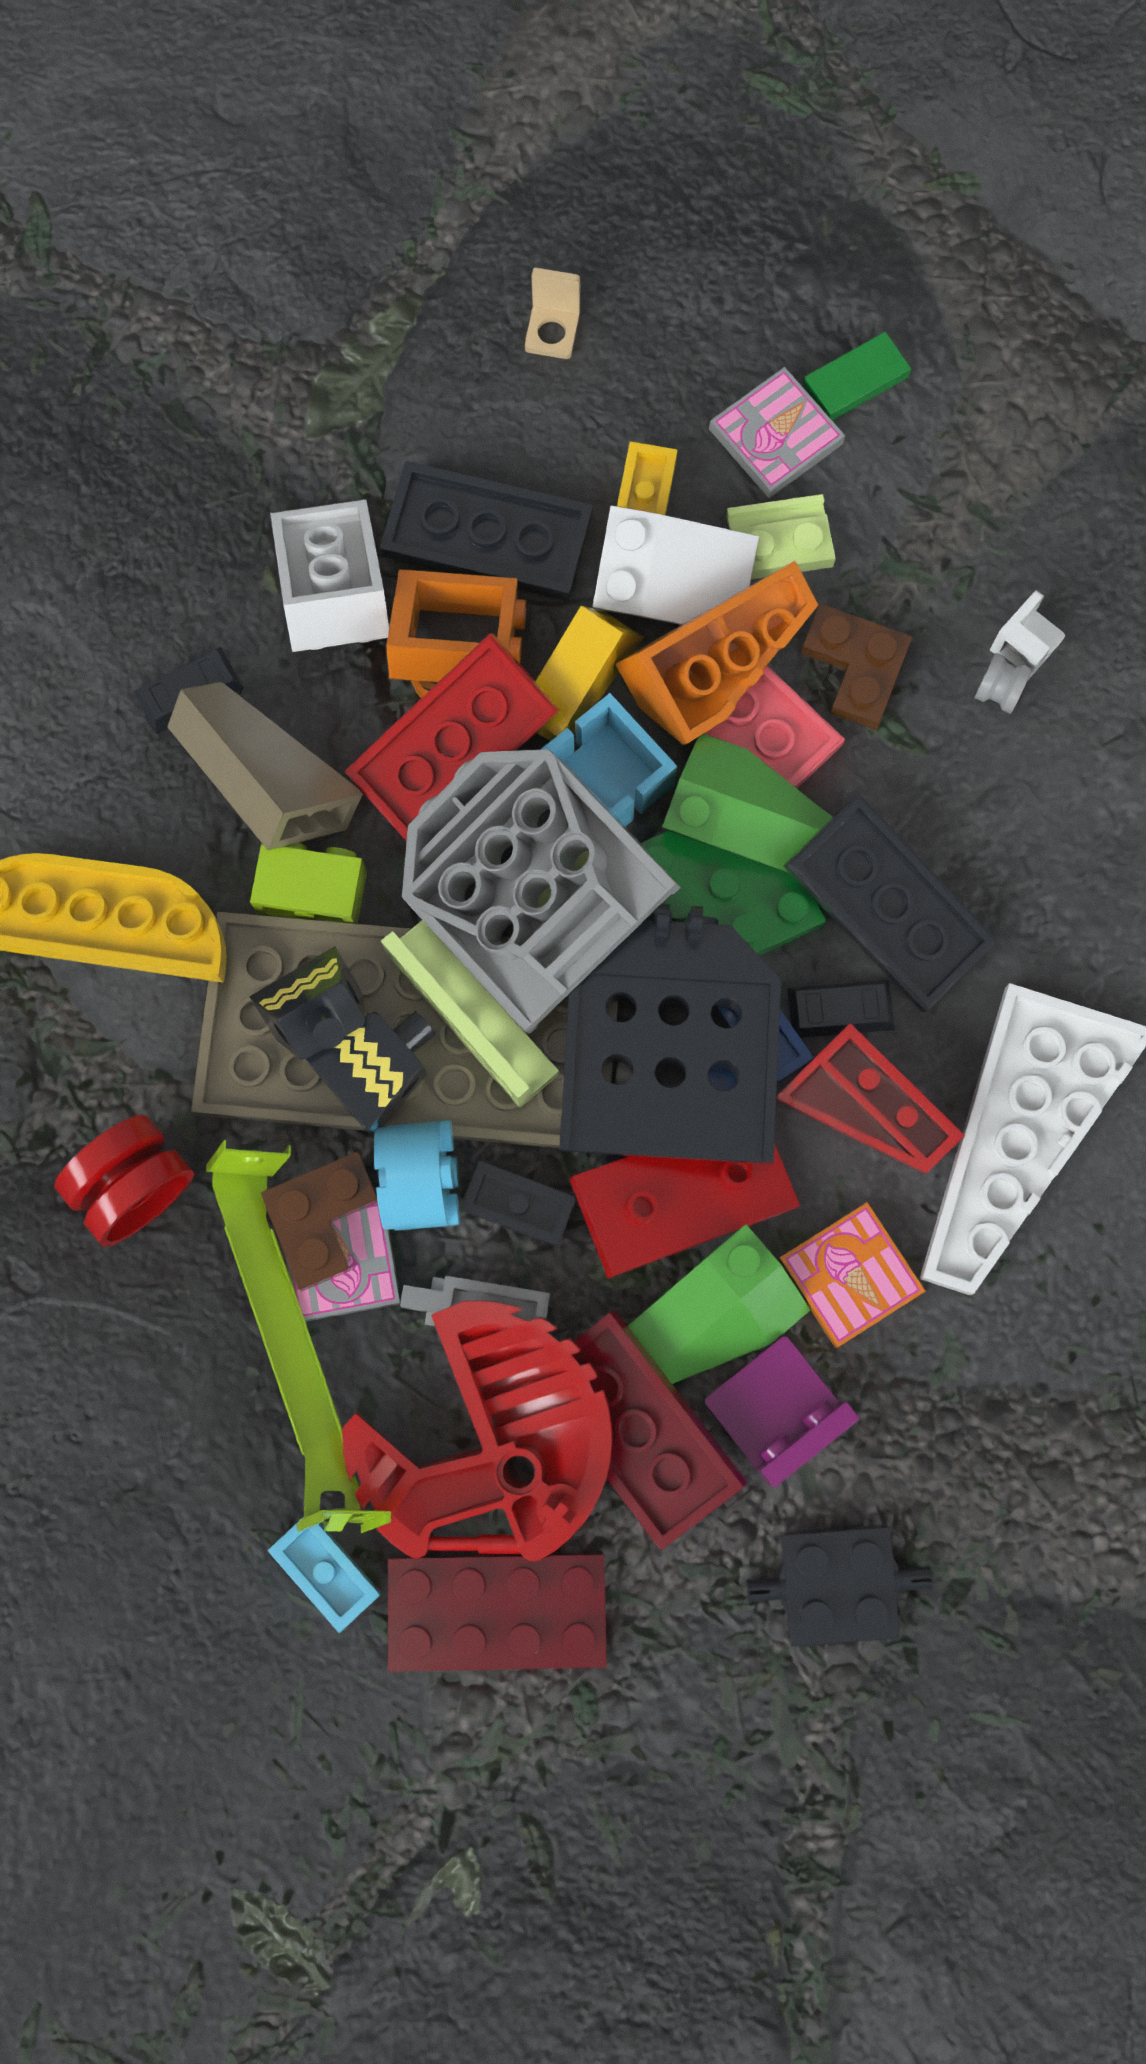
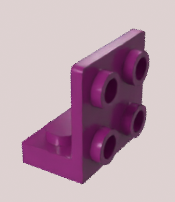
M788 1337L780 1338L704 1400L707 1408L769 1487L773 1488L777 1487L860 1420L846 1401L839 1402Z

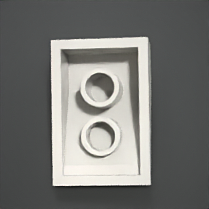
M359 500L270 513L283 605L292 652L309 649L318 650L329 646L388 638L389 623L384 588L367 501Z
M610 506L593 608L682 625L750 586L759 536L661 514Z

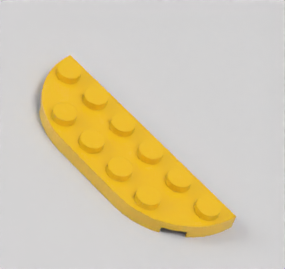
M22 854L0 860V951L224 983L227 955L225 940L219 922L200 895L181 879L161 870L148 867L53 854Z

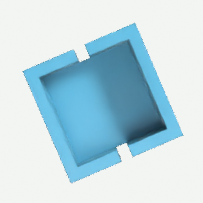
M611 693L575 721V742L580 747L574 752V734L568 728L541 749H549L567 763L625 827L633 821L634 807L640 814L643 813L675 786L677 765Z

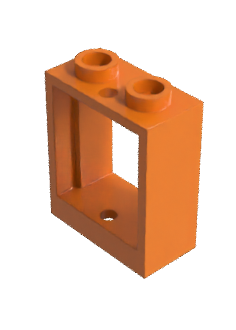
M399 569L386 644L389 679L439 682L479 644L476 642L416 638L420 610L500 616L497 639L520 664L522 638L515 637V629L524 630L526 600L518 599L517 578Z

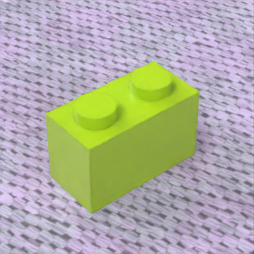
M295 843L267 850L261 844L250 903L256 913L261 916L358 924L367 871L362 858H356V853L347 849L331 847L326 849V853L309 851L305 845Z

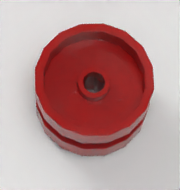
M135 1115L103 1132L73 1157L56 1178L54 1188L73 1211L88 1209L83 1224L102 1247L115 1245L147 1226L181 1196L195 1175L176 1150L160 1152L165 1138L147 1115Z

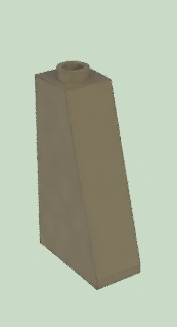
M218 682L180 690L168 724L169 730L267 850L347 830L363 795L355 785L224 683Z

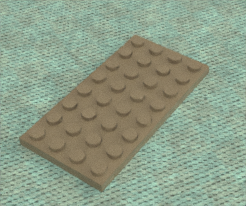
M217 912V921L221 927L226 945V973L224 983L208 981L191 1112L194 1115L366 1131L310 1067L307 1061L297 1058L275 1039L249 997L335 946L361 989L365 1015L376 1011L393 1030L416 1010L435 1032V1035L413 1053L426 1070L425 1078L384 1127L395 1124L451 1120L453 1139L559 1148L569 994L537 1024L538 1027L531 1034L525 1032L558 1069L559 1076L519 1108L387 957L381 940L392 931L400 939L411 929ZM501 937L502 944L510 940V937ZM618 1001L613 1002L606 1009V1013L614 1021L617 1020ZM613 1062L606 1065L602 1071L604 1078L610 1083Z

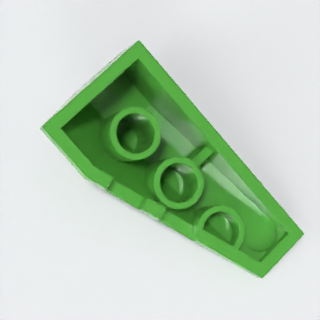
M702 734L698 737L682 772L662 827L788 872L783 865L832 816L748 749Z
M746 1224L636 1318L628 1327L669 1381L674 1384L771 1345L811 1309L782 1265Z

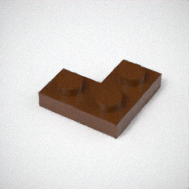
M820 603L801 654L847 670L830 714L877 731L912 636Z
M355 1152L261 1192L300 1291L307 1290L351 1271L331 1222L378 1203L376 1191L359 1152Z

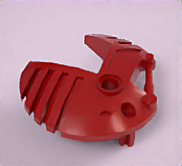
M464 1300L431 1315L482 1448L416 1465L364 1420L359 1412L343 1426V1454L349 1480L358 1472L361 1482L360 1487L354 1494L362 1509L371 1502L375 1511H391V1523L376 1529L391 1544L413 1559H419L424 1557L429 1550L478 1551L479 1554H522L523 1558L535 1562L553 1553L566 1543L592 1512L603 1490L611 1462L613 1434L610 1408L604 1389L594 1392L589 1382L598 1377L591 1362L581 1365L577 1362L572 1354L580 1352L581 1349L570 1337L558 1341L547 1333L558 1329L549 1320L540 1316L527 1321L510 1315L524 1308L488 1300ZM514 1456H524L529 1459L535 1469L534 1478L529 1481L515 1479L510 1474L508 1468L509 1459ZM495 1509L505 1511L514 1534H479L478 1537H433L434 1529Z

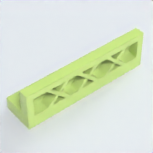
M423 920L400 939L392 931L381 940L387 957L519 1108L559 1076L558 1069Z

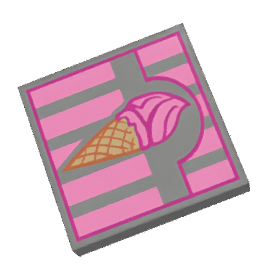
M785 367L713 418L709 425V430L768 498L774 496L843 445L845 440L843 432Z
M378 1203L331 1222L351 1271L307 1290L300 1291L286 1258L288 1273L305 1322L400 1304L401 1297L390 1232L382 1227Z

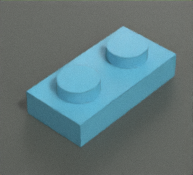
M296 1523L267 1550L338 1633L342 1632L382 1594L328 1531H324V1526L321 1523L297 1532Z

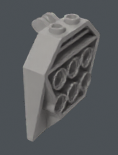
M549 749L480 752L474 759L465 762L457 770L454 779L438 796L430 798L421 806L418 816L408 825L402 898L525 1032L530 1034L538 1027L537 1024L660 904L681 888L572 768ZM550 809L549 819L541 827H537L539 816L544 811ZM513 846L511 857L508 861L501 864L503 852L508 847ZM589 851V858L585 866L575 871L576 859L583 852ZM476 882L474 894L465 901L464 896L467 888ZM551 888L550 899L544 906L538 908L539 896L544 890ZM513 924L514 931L512 937L508 942L502 944L501 937L506 927Z

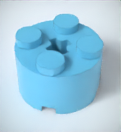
M451 1120L376 1127L374 1134V1166L379 1171L380 1187H376L380 1219L384 1230L395 1229L398 1231L460 1225L457 1194H450V1189L459 1188L460 1186L457 1157L447 1156L446 1152L454 1150Z

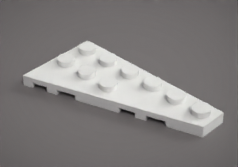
M1009 983L1005 987L963 1129L965 1136L960 1140L919 1279L967 1295H972L976 1292L1009 1245V1241L1022 1222L1032 1212L1048 1185L1058 1175L1101 1114L1103 1107L1133 1068V1064L1146 1047V1026Z

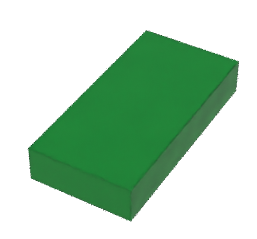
M884 332L805 376L803 386L828 417L834 420L909 378L911 368L890 337Z

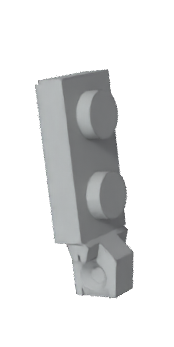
M445 1276V1279L433 1277L431 1289L403 1285L400 1306L405 1309L427 1312L425 1325L435 1326L431 1317L433 1313L464 1300H488L516 1305L524 1309L510 1315L528 1321L540 1316L546 1319L550 1293Z

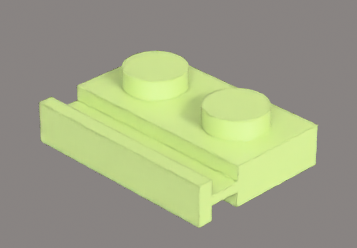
M823 494L727 508L726 520L729 530L759 536L751 579L767 577L793 561H796L801 572L834 566L836 558L828 518L824 510Z

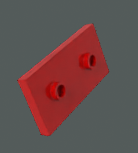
M490 633L344 772L407 841L408 825L418 816L421 806L430 798L438 796L454 779L455 773L465 762L474 759L480 752L518 751L561 710L496 636Z
M775 1143L773 1164L628 1156L574 1175L570 1179L608 1279L736 1232L746 1224L749 1227L800 1207Z

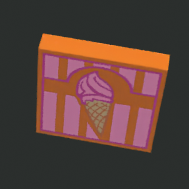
M868 1202L778 1259L835 1348L843 1345L925 1292V1289Z

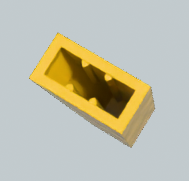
M580 606L536 680V683L561 710L537 733L551 741L566 728L575 734V721L597 704L619 674L615 663L634 653L644 637L605 611Z

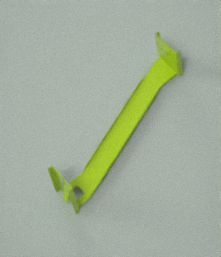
M224 1140L206 1164V1172H213L212 1187L226 1225L224 1228L300 1451L305 1456L304 1518L300 1519L299 1523H297V1532L320 1524L329 1517V1522H324V1531H342L346 1523H363L361 1524V1533L391 1523V1511L360 1510V1504L354 1494L359 1488L356 1476L354 1475L349 1480L345 1467L343 1429L274 1230H270L266 1219V1205L261 1192L267 1190V1176L273 1177L291 1156V1145L283 1153L226 1149V1140ZM324 1491L342 1492L345 1496V1508L320 1511L321 1493Z

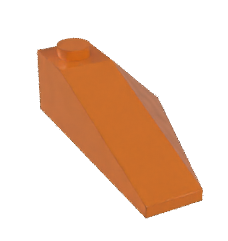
M793 561L615 663L638 707L682 745H685L727 720L735 710V704L750 686L755 685L763 675L764 668L776 653L788 644L817 608L818 603L796 561Z

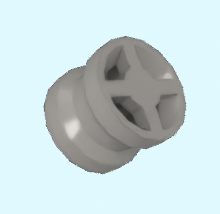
M995 652L974 698L982 702L987 700L997 702L1001 710L1011 714L1027 683L1032 668L1026 665L1015 667L1008 664L1005 656Z

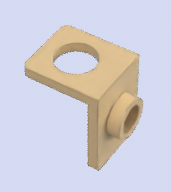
M534 268L531 276L533 308L525 341V351L533 354L569 359L572 355L580 316V276ZM556 322L565 329L566 333L560 342L548 344L539 338V328L545 323Z

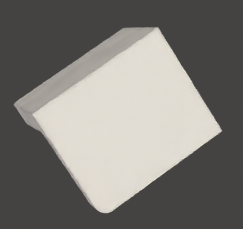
M1037 590L1002 627L990 648V651L994 654L996 652L1005 656L1008 664L1015 667L1026 665L1032 668L1028 680L1065 637L1064 632L1036 611L1044 597Z

